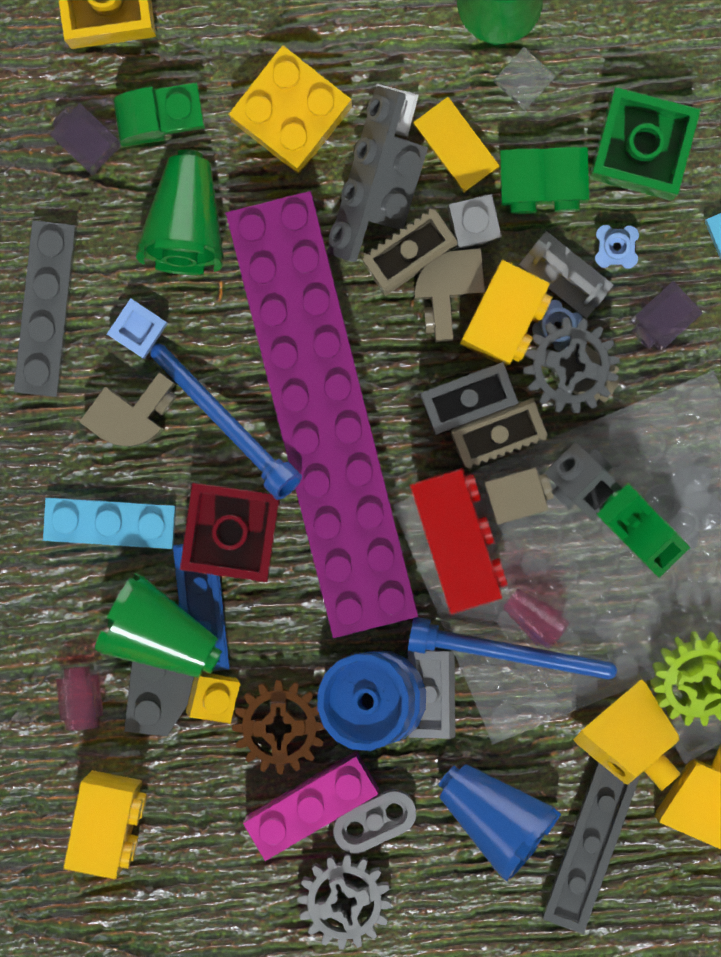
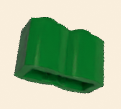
M588 147L500 151L501 206L510 207L511 214L536 213V205H554V212L580 211V204L589 202Z

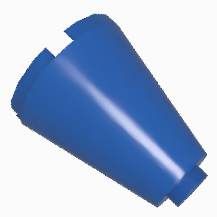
M467 764L461 769H458L455 765L451 767L438 784L443 789L439 797L496 872L506 881L509 878L511 879L522 868L538 848L537 845L545 835L547 836L561 816V813L554 807Z

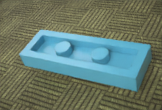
M48 497L45 498L43 541L173 549L176 506Z

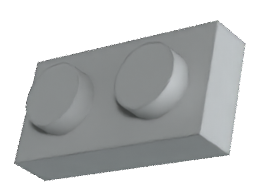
M425 650V654L408 651V660L421 674L426 689V710L419 726L409 737L454 738L455 651Z

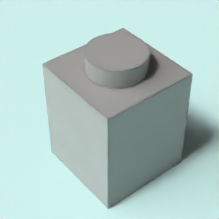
M492 194L449 204L447 211L453 236L458 242L456 246L457 251L481 247L500 241L502 236Z

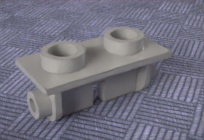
M547 231L519 264L528 273L550 283L548 289L586 319L613 286L610 281Z

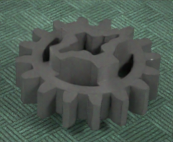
M569 317L562 319L560 330H557L551 322L546 324L545 328L548 336L544 338L534 334L532 340L538 348L537 350H526L524 354L528 359L533 360V365L522 369L523 374L534 375L535 381L527 388L529 391L539 388L542 390L543 394L539 400V403L542 405L550 399L555 400V412H561L565 403H568L573 414L579 413L580 402L585 401L591 409L595 408L597 404L594 395L598 393L603 397H608L611 393L604 386L605 382L618 380V376L609 371V366L619 363V357H609L607 350L611 349L615 344L614 341L610 340L602 343L599 340L603 328L600 326L592 332L587 331V319H581L577 328L571 326ZM570 336L567 348L562 351L546 350L556 339ZM587 342L596 350L600 365L591 362L585 351ZM575 346H577L575 352L577 356L576 363L582 366V371L573 373L565 386L567 378L565 376L566 369L559 366L560 360L568 359L571 353L574 352ZM541 366L551 369L557 380L555 390L545 381ZM583 379L596 381L586 392L571 396L575 384Z

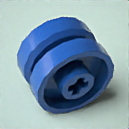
M373 650L338 660L325 673L318 689L317 710L323 727L335 741L352 750L371 751L405 739L419 726L426 710V689L421 674L408 659L392 651Z

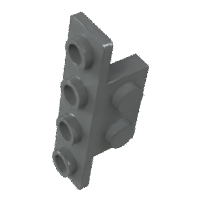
M377 86L373 97L368 103L367 118L361 138L355 146L354 161L348 181L342 190V201L336 222L329 234L327 252L331 255L356 262L369 221L398 230L404 229L428 150L426 146L394 137L405 102V93Z

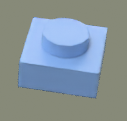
M130 298L107 335L145 359L168 323Z

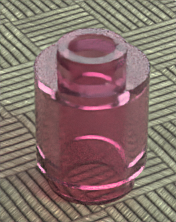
M89 666L65 668L64 677L56 678L60 720L65 722V730L74 731L99 727V716L103 715L99 674H90Z

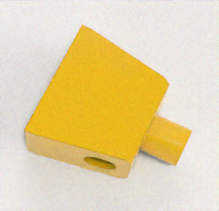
M642 679L583 728L573 739L578 746L627 785L642 772H645L662 791L681 775L664 755L665 752L680 740L679 735Z
M721 744L711 766L694 758L688 762L654 815L659 823L721 849Z

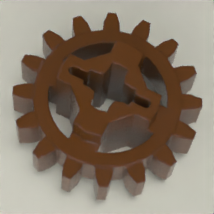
M277 678L274 689L269 690L264 682H261L258 685L260 695L256 697L251 692H247L244 695L246 702L249 704L248 708L237 706L235 713L243 718V722H237L232 725V731L243 732V737L235 745L237 748L247 746L250 749L245 759L248 763L256 757L262 760L260 771L265 772L270 763L276 764L278 774H283L285 764L290 763L295 771H298L301 768L299 758L303 756L307 760H314L315 754L310 748L311 745L323 746L324 739L316 735V731L325 729L322 721L316 720V716L319 715L317 705L311 706L309 703L314 693L311 690L303 695L297 693L299 689V682L294 681L290 689H284L282 679ZM271 699L270 711L264 717L252 718L256 708L263 702ZM288 699L297 703L307 717L297 716L288 708ZM278 707H280L283 722L291 724L292 727L285 730L281 745H279V736H277L276 730L268 728V724H272L275 720ZM308 734L306 740L298 749L288 753L289 743L295 736ZM254 737H263L271 745L272 753L262 749Z

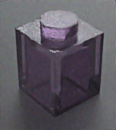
M80 103L74 109L70 106L65 108L52 123L55 129L50 135L92 176L122 146L120 141Z
M672 281L630 319L636 325L632 332L648 349L654 345L660 351L666 348L703 312Z

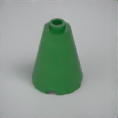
M457 0L458 13L466 30L479 41L493 45L514 42L527 36L537 24L543 7V0Z
M180 150L177 152V155L168 158L136 248V259L139 263L145 265V258L156 261L155 270L181 275L204 274V266L214 265V272L222 268L224 257L211 163L203 158L202 153L195 150Z
M136 572L133 574V578H129L107 616L109 619L107 627L110 628L108 633L101 630L95 645V650L104 655L199 678L203 671L211 674L222 654V650L216 648L219 640L216 636L145 577Z

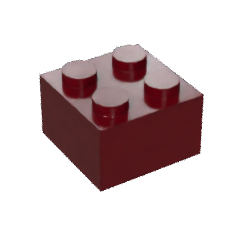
M192 483L180 570L268 582L280 500H276L271 493Z

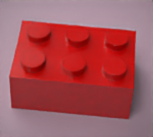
M463 468L412 483L410 485L450 614L502 599L500 588L508 586L500 558L491 560L487 545L493 544L494 538L487 516L478 518L474 502L481 501L474 474L465 476Z

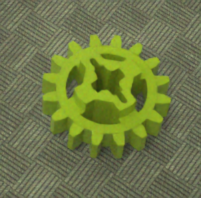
M696 631L691 632L690 642L685 644L679 637L674 638L677 648L673 651L662 648L660 652L665 662H655L652 665L658 677L650 681L654 692H657L655 698L660 708L666 707L665 709L672 720L681 714V718L687 726H690L694 717H699L703 726H708L709 716L715 715L721 721V669L717 664L718 659L721 661V642L719 643L713 632H709L705 641L700 640ZM672 684L676 685L678 690L681 691L682 698L673 693Z

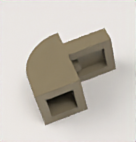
M481 249L443 253L426 265L417 279L414 301H432V307L424 308L426 333H434L435 343L453 340L450 298L482 296L485 293Z
M158 373L135 406L112 389L104 387L79 422L103 440L115 445L139 446L149 443L165 430V428L152 420V417L155 413L163 416L177 397L172 392L177 384L164 374Z

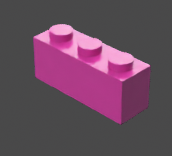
M356 750L246 815L243 825L266 861L377 796L378 785Z

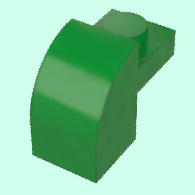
M197 82L159 89L146 87L125 92L113 98L119 140L123 147L163 141L167 134L205 128Z
M629 483L620 491L609 496L604 507L596 514L658 578L690 549V546Z

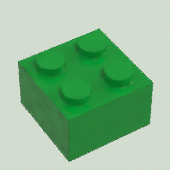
M615 87L608 102L589 179L672 201L679 194L701 109Z

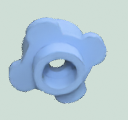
M603 225L597 230L596 238L599 240V252L595 256V261L600 267L607 268L610 265H622L624 268L630 269L637 264L638 256L635 253V241L639 238V232L635 227L629 225L624 229H612L609 225ZM614 243H619L621 245V249L619 251H615L613 249Z
M551 300L542 320L533 324L532 332L533 335L538 334L546 338L548 336L545 328L546 324L550 322L553 325L555 322L562 324V319L569 317L571 326L577 328L578 323L583 317L577 312L571 313L563 308L560 301ZM570 336L561 337L553 341L554 348L557 351L567 348Z

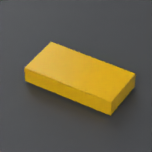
M449 97L413 122L417 131L464 194L499 168V164Z

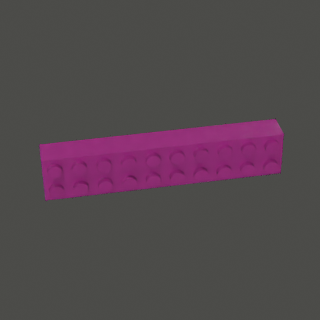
M311 191L226 212L288 462L302 475V479L295 489L332 636L336 638L418 617Z

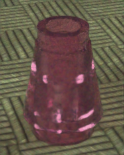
M519 588L503 607V610L509 614L537 647L543 645L548 650L556 644L570 624L563 617V611L524 593Z

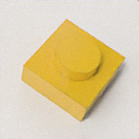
M204 672L199 678L194 677L186 709L187 715L191 718L231 724L240 687L239 680L234 677Z

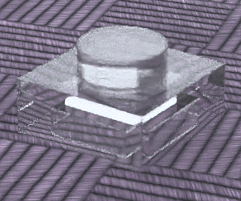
M523 47L494 79V83L526 111L553 82L556 76Z

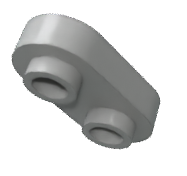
M391 789L380 793L335 820L333 829L335 841L340 848L347 852L360 853L403 834L415 822V803L402 790ZM395 803L402 807L403 812L399 817L391 818L387 815L386 809L390 804ZM351 822H359L364 830L360 835L352 836L348 833L347 826Z

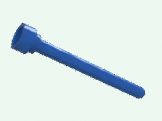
M156 344L151 348V357L263 472L261 477L265 481L264 487L276 500L288 496L302 479V475L290 462L284 463L281 459L275 460L164 345Z
M413 618L408 651L425 654V650L434 651L435 647L608 680L613 679L617 675V667L611 662L438 630L439 625L430 624V619Z

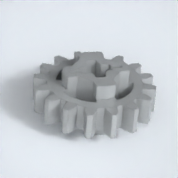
M345 852L343 862L337 863L334 856L330 854L327 856L326 868H323L316 862L312 865V871L316 876L314 879L305 876L302 879L301 884L309 892L298 894L297 902L308 905V907L300 911V919H312L313 922L308 928V933L313 935L319 930L323 932L322 944L325 946L332 938H336L341 950H344L347 939H353L354 944L359 948L362 946L363 934L366 933L372 939L377 937L375 923L386 925L388 922V917L380 911L381 909L391 908V899L381 897L382 894L390 890L389 883H378L376 881L381 874V869L376 867L368 871L366 869L367 858L364 856L357 864L351 863L350 852ZM345 873L354 874L365 882L357 884L347 879ZM328 878L330 889L327 895L315 901L318 888ZM339 885L347 898L355 897L352 899L350 916L342 903L334 904L338 900ZM374 901L370 915L361 923L359 913L362 907ZM333 918L343 923L344 928L335 927L326 922L325 919Z

